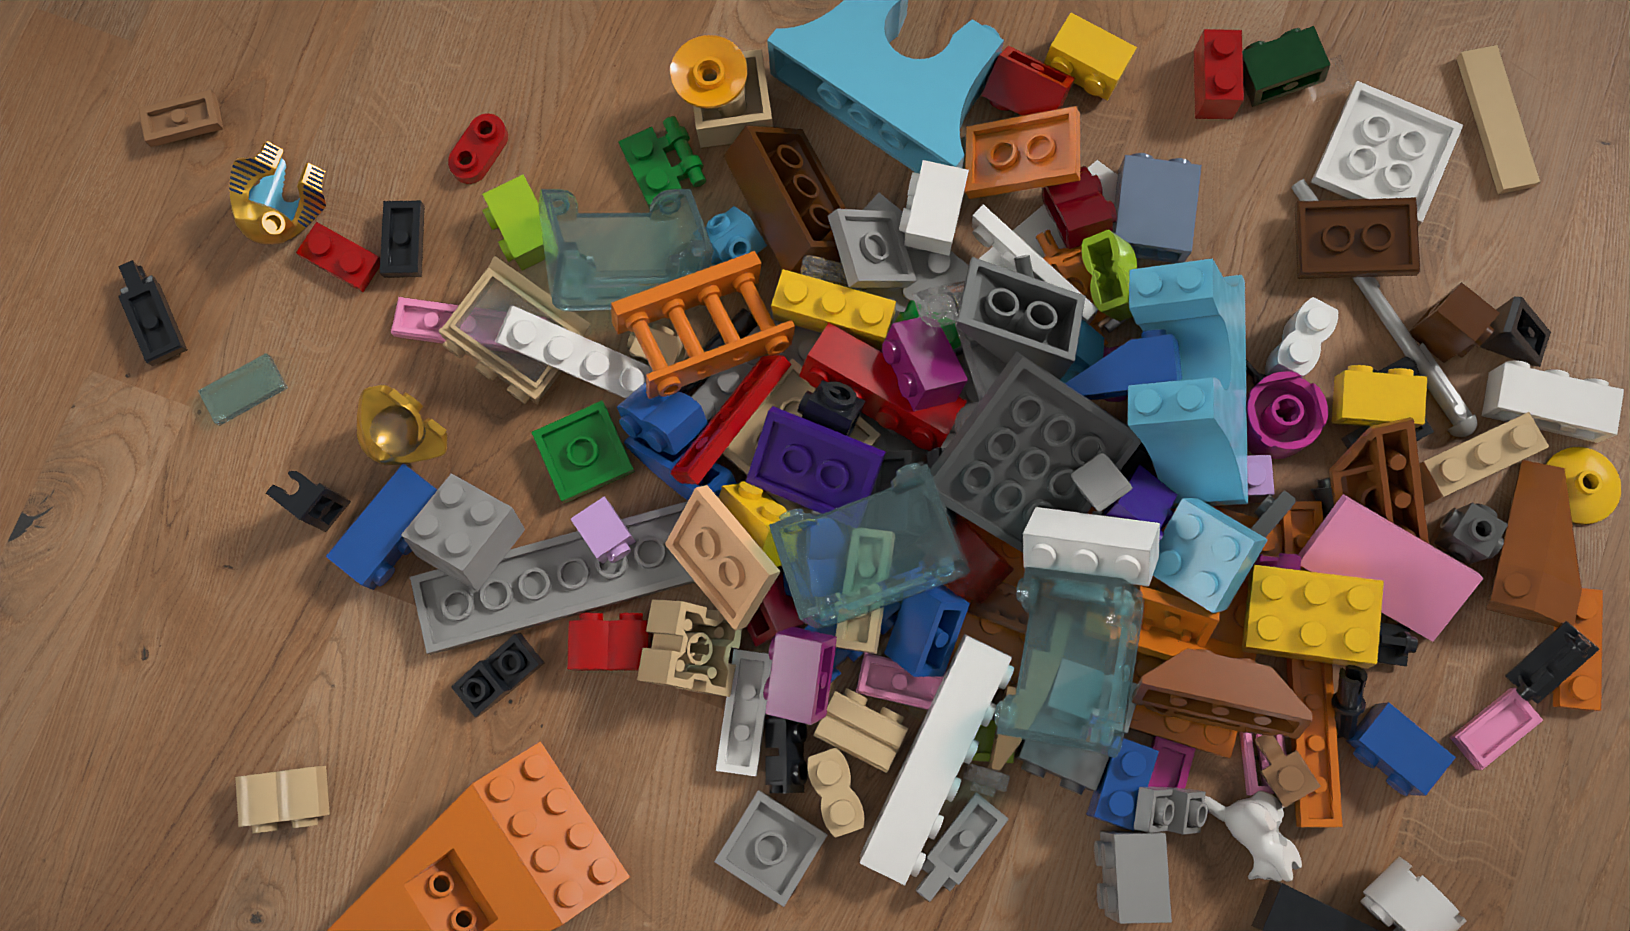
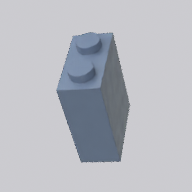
M1146 153L1124 156L1118 170L1114 202L1117 222L1113 223V233L1131 245L1136 258L1171 263H1182L1187 260L1193 246L1202 165L1191 164L1190 161L1182 158H1174L1169 161L1154 159Z

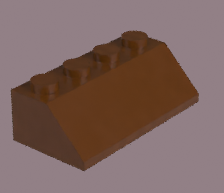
M746 125L723 157L771 246L780 267L805 276H815L841 263L828 215L836 209H846L803 129Z

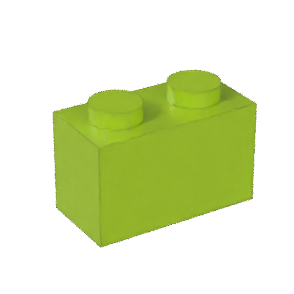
M524 174L482 194L488 205L482 211L491 229H500L504 239L498 241L508 262L515 259L523 271L562 252Z

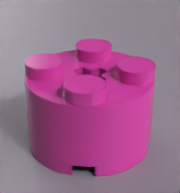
M1277 372L1263 378L1246 394L1247 448L1253 455H1271V459H1283L1297 454L1317 439L1328 419V405L1323 392L1316 384H1311L1300 376L1302 375L1294 372ZM1283 415H1284L1285 418H1286V421H1284L1283 418H1280V417H1278V416H1283Z

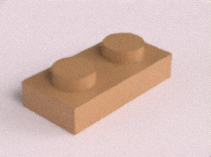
M211 89L138 108L144 140L150 147L224 129L217 95Z

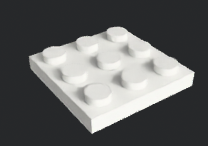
M1356 81L1348 95L1311 183L1351 200L1416 197L1419 226L1425 218L1463 125Z

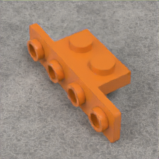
M1140 585L1132 600V606L1128 608L1127 612L1090 601L1087 602L1084 609L1082 633L1091 638L1164 660L1171 659L1187 648L1193 650L1206 649L1216 655L1235 659L1243 658L1241 647L1210 638L1219 622L1220 612L1212 613L1188 599Z

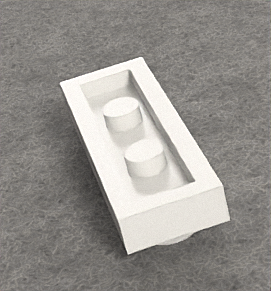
M734 649L732 664H735L736 667L731 695L726 698L716 771L757 776L767 700L763 697L766 680L771 673L772 660L769 659V654Z

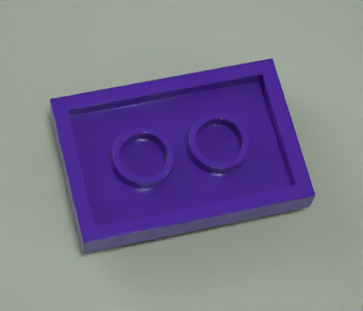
M773 406L768 410L746 483L857 528L863 518L886 451Z

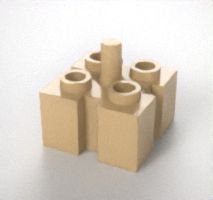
M652 599L646 632L654 633L652 647L643 648L637 680L697 693L730 697L736 667L735 664L728 663L731 648L739 649L742 629L735 631L718 610H707V607L683 601Z

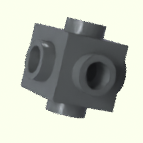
M1472 502L1458 509L1453 508L1447 513L1440 525L1442 530L1434 543L1445 549L1454 559L1469 565L1487 558L1491 559L1500 551L1504 544V538L1501 536L1508 524L1498 519L1497 513L1490 507Z

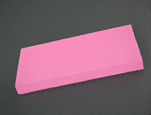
M1344 494L1298 554V556H1301V566L1311 572L1384 581L1381 612L1432 642L1483 580V577L1478 572Z

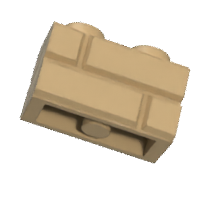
M846 688L843 695L835 691L827 707L826 717L821 719L813 736L887 773L908 731L907 727L901 725L904 717L885 707H882L879 713L866 707L865 704L868 699Z

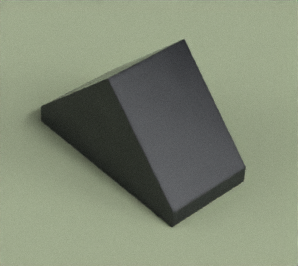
M1514 296L1496 309L1500 314L1490 324L1495 330L1480 345V348L1517 361L1526 362L1530 366L1540 367L1551 331L1523 297Z

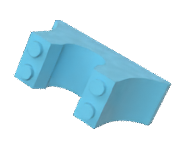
M843 0L833 10L814 21L791 28H776L767 39L770 74L919 174L923 160L962 168L965 154L961 146L960 128L968 112L983 93L997 58L1002 52L1004 39L1000 37L994 28L988 25H981L972 19L952 35L948 46L939 54L926 59L905 57L895 51L890 42L898 37L907 16L908 0Z
M1213 258L1129 270V309L1136 324L1141 327L1143 332L1164 329L1167 335L1173 334L1177 338L1182 371V380L1128 386L1129 428L1147 449L1158 479L1177 494L1171 509L1177 508L1182 498H1198L1210 506L1248 504L1245 280L1243 276L1223 277Z

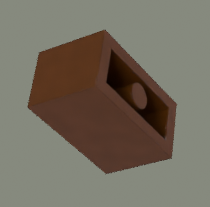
M1461 282L1433 304L1409 333L1420 344L1424 343L1434 356L1445 363L1455 355L1463 358L1474 346L1479 347L1494 332L1495 329L1490 324L1500 313Z

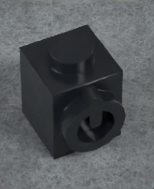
M822 380L813 393L808 390L806 391L797 412L802 414L801 418L850 437L866 401L857 398L856 392L846 384Z

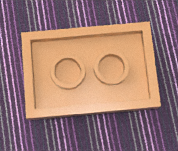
M708 485L694 489L665 545L736 631L747 627L781 571Z

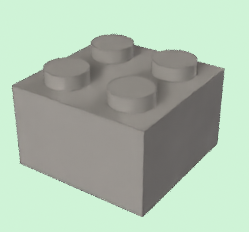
M451 473L401 536L417 557L477 592L519 539L525 528L511 506Z
M1140 830L1100 831V841H1095L1094 843L1096 866H1102L1103 883L1097 884V903L1099 909H1104L1105 916L1119 924L1172 923L1166 833H1148Z

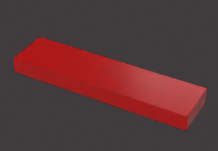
M784 355L762 356L671 470L670 474L679 483L696 485L700 483L792 365Z

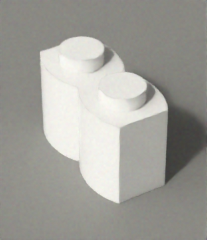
M1314 297L1305 302L1286 323L1282 334V342L1270 353L1267 359L1265 375L1268 376L1273 373L1286 371L1302 375L1300 376L1301 378L1307 375L1318 362L1321 344L1333 333L1337 325L1338 310Z

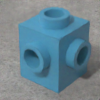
M735 206L727 212L711 218L707 223V227L698 233L706 244L701 249L713 266L753 251L757 254L767 246L751 218Z

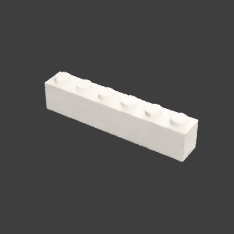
M966 634L963 635L861 851L860 864L903 885L906 884L910 875L917 877L926 858V854L922 853L921 850L928 837L933 840L935 839L942 825L944 817L939 815L944 801L946 799L952 802L960 787L961 779L956 777L963 762L970 764L977 751L979 742L974 740L980 725L987 727L994 715L997 705L991 701L998 687L1004 690L1013 674L1014 667L1009 665L1012 659L1011 656Z

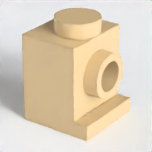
M653 324L652 328L649 327L668 366L684 360L687 352L679 336H674L673 330L660 324ZM631 332L627 348L630 349L629 353L632 359L650 366L634 332Z

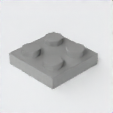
M836 209L828 215L849 288H907L916 282L906 246H904L903 235L899 231L900 226L895 211Z
M758 790L714 862L784 907L828 834Z

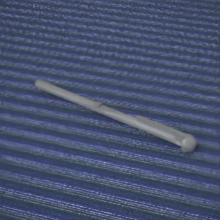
M1304 179L1291 187L1300 201H1319ZM1353 277L1405 356L1416 362L1419 376L1427 377V388L1453 425L1447 431L1455 437H1466L1472 434L1477 427L1476 415H1472L1424 343L1418 346L1394 309L1379 290L1380 284L1374 277Z

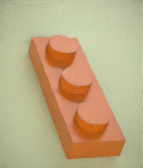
M1582 588L1574 627L1600 650L1553 690V707L1593 712L1601 711L1603 590Z

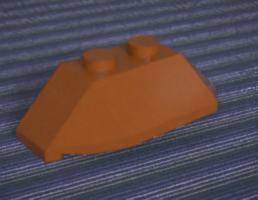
M1409 417L1370 426L1329 469L1334 506L1344 494L1429 544L1414 419Z
M1187 648L1143 675L1132 694L1131 700L1134 704L1143 705L1147 709L1162 715L1259 735L1273 736L1282 734L1286 738L1298 739L1312 722V712L1271 666L1258 664L1248 658L1235 659L1216 655L1206 649L1193 650Z

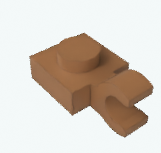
M1261 735L1254 739L1270 764L1260 772L1283 808L1321 787L1297 750L1285 755L1274 735Z

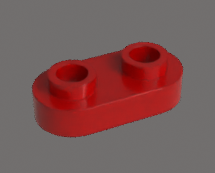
M490 113L475 117L451 151L448 158V166L454 177L461 183L474 184L481 181L507 144L508 131L501 118ZM492 127V131L489 134H481L484 128ZM472 157V160L469 164H461V161L464 158Z

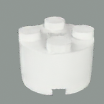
M1398 857L1363 891L1365 897L1360 903L1375 918L1381 920L1388 927L1394 924L1396 928L1393 931H1457L1467 922L1464 917L1458 915L1460 911L1423 875L1416 877L1409 870L1412 865L1401 857Z

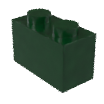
M1311 26L1303 30L1301 28H1294L1272 41L1266 43L1264 41H1257L1248 45L1242 51L1243 85L1251 105L1254 107L1325 82L1331 64L1315 27Z

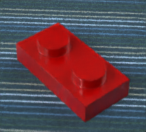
M318 222L314 224L296 251L302 259L361 292L365 291L380 268L379 256Z

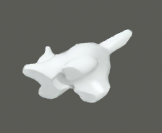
M1258 791L1251 798L1238 800L1228 807L1221 805L1211 797L1205 796L1208 812L1225 822L1232 835L1252 854L1254 867L1248 875L1250 880L1256 878L1277 882L1282 881V879L1286 882L1293 880L1292 869L1301 868L1302 861L1295 845L1279 832L1284 812L1281 803L1275 796L1264 791Z

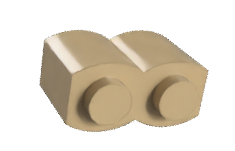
M833 748L810 756L808 758V775L812 786L822 797L821 813L827 829L835 838L862 829L864 827V811L858 796L850 788V769L844 755L837 748Z
M326 766L235 777L238 827L252 826V834L278 830L277 822L292 820V828L318 825L317 817L330 815Z

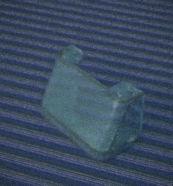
M562 189L540 190L538 205L549 293L554 306L562 311L611 310V302L710 267L714 249L691 189H670L659 193L653 198L649 213H578V203L573 193Z
M919 463L906 465L896 471L897 477L891 481V488L818 516L804 513L803 509H794L779 516L780 521L769 525L801 621L817 629L830 627L952 582L971 571L938 486L927 464L922 466Z
M1025 567L1024 578H1021L1017 585V600L1022 603L1023 609L1029 613L1016 695L1008 694L1004 701H1000L996 707L995 724L998 726L996 734L1115 758L1121 750L1143 617V594L1124 578Z

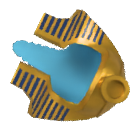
M268 141L263 143L260 152L254 157L237 158L234 161L230 175V201L235 224L247 238L260 244H280L302 232L326 208V201L322 193V179L325 171L310 163H306L297 184L300 198L294 202L284 201L282 188L284 187L283 181H285L284 176L286 175L284 171L286 163L281 158L283 149ZM260 178H262V179L259 181V183L254 186V184H255Z

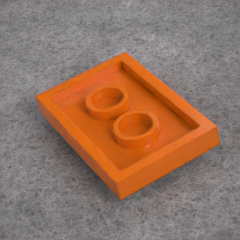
M1077 106L967 126L965 169L969 170L965 193L968 198L974 199L1080 181V113Z

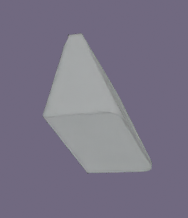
M1104 453L1098 454L1071 474L1072 480L1084 498L1098 512H1101L1132 489L1131 484Z

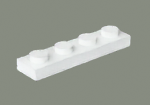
M984 204L972 215L973 235L985 247L989 248L992 245L1002 254L1000 258L1008 269L1017 272L1014 258L1030 255L1035 279L1082 294ZM1085 298L1082 319L1090 324L1095 319L1098 308Z
M515 306L509 307L495 340L500 345L625 399L646 382V374L653 372L652 368L644 363Z

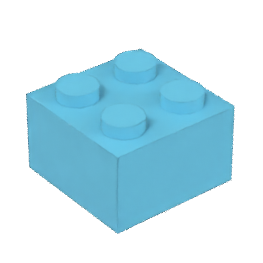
M1182 498L1164 530V536L1159 541V559L1153 576L1212 613L1228 609L1268 539L1198 498Z

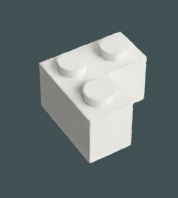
M923 160L920 174L912 172L907 205L903 209L899 231L906 232L904 246L949 256L969 170Z

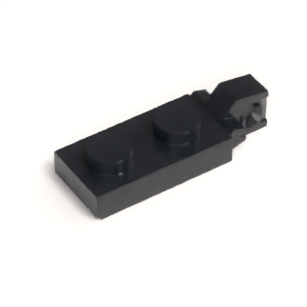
M133 260L118 266L126 284V287L120 289L121 295L118 297L146 363L154 366L187 351L188 349L169 304L156 278L153 275L147 277L143 267L135 264Z

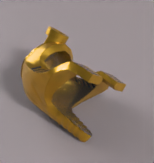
M387 385L368 387L361 392L357 409L358 442L364 453L380 464L392 466L402 465L403 463L410 464L443 456L447 450V430L431 418L422 422L419 412L424 406L406 392L402 395Z

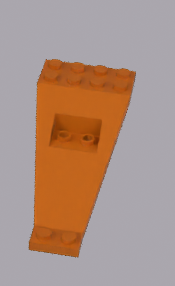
M540 741L472 783L327 931H554L624 883L630 876ZM434 880H444L447 883V891L438 892L435 890ZM458 914H465L469 918L468 927H460L456 923V916Z

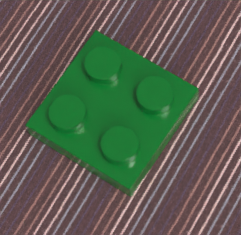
M603 400L531 432L563 504L635 472Z

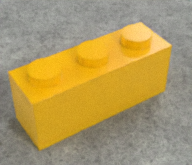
M783 269L771 308L774 320L781 322L792 320L795 326L820 333L824 331L828 323H831L869 346L881 350L882 344L893 323L896 301Z

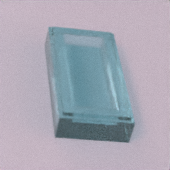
M265 353L198 390L214 423L221 426L286 390L288 387L272 357Z

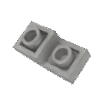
M1139 787L1134 829L1148 833L1170 831L1182 835L1200 833L1208 813L1207 804L1205 803L1206 792L1171 787Z

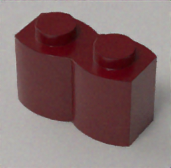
M1086 166L1080 167V181L1042 187V199L1046 210L1056 224L1059 235L1068 249L1082 246L1083 239L1103 231L1110 230L1113 232V223L1117 222L1115 206L1111 200H1105L1099 177L1092 175Z

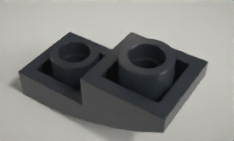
M516 633L486 660L476 663L451 687L476 718L524 682L544 664V661L521 633Z

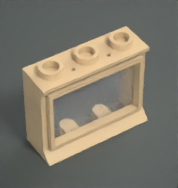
M494 256L487 270L445 325L439 329L442 338L446 340L442 345L460 359L466 354L478 362L474 368L491 381L499 377L510 386L506 391L522 403L526 404L530 399L538 405L562 371L495 342L509 307L515 306L585 338L591 333V324Z

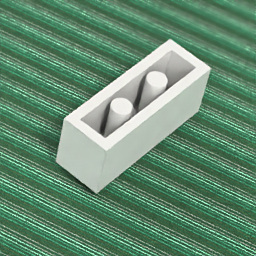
M1507 361L1488 374L1482 416L1508 422L1530 412L1539 430L1599 443L1618 433L1624 389L1611 387L1607 381L1601 379L1580 380L1569 377V373L1562 370L1551 369L1541 371L1530 368V364L1523 361Z
M1035 507L1023 532L1024 568L1149 586L1159 559L1160 523Z

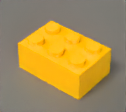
M1254 565L1249 572L1242 651L1344 666L1355 665L1369 669L1377 664L1384 581Z

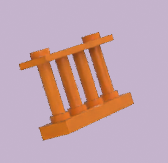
M755 251L611 302L612 324L617 334L619 335L627 331L634 332L653 372L646 374V394L649 399L659 395L662 397L673 395L685 385L767 354H780L792 345L795 330L793 321L790 320L775 325L755 287V284L759 283L762 264ZM733 292L741 293L761 331L740 339L720 297ZM698 305L706 306L726 345L704 352L684 311ZM662 318L671 320L689 356L688 359L670 366L667 365L648 326L649 323Z

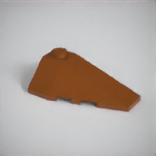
M1522 460L1506 523L1508 526L1503 536L1504 544L1500 549L1486 610L1559 627L1565 621L1574 626L1582 587L1565 469Z

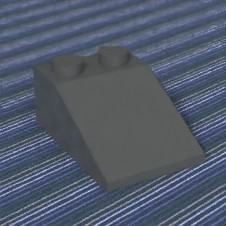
M972 257L969 262L955 326L1006 364L1009 363L1016 352H1019L1061 380L1075 361L1086 296Z

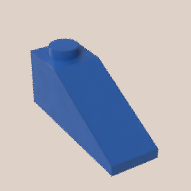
M1164 329L1142 332V338L1129 340L1065 384L1092 401L1128 396L1129 385L1182 380L1178 340L1173 334L1167 335Z

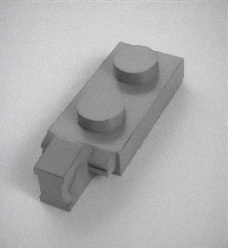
M975 792L927 854L922 869L928 874L915 891L930 902L942 886L951 891L956 884L959 885L1009 818Z

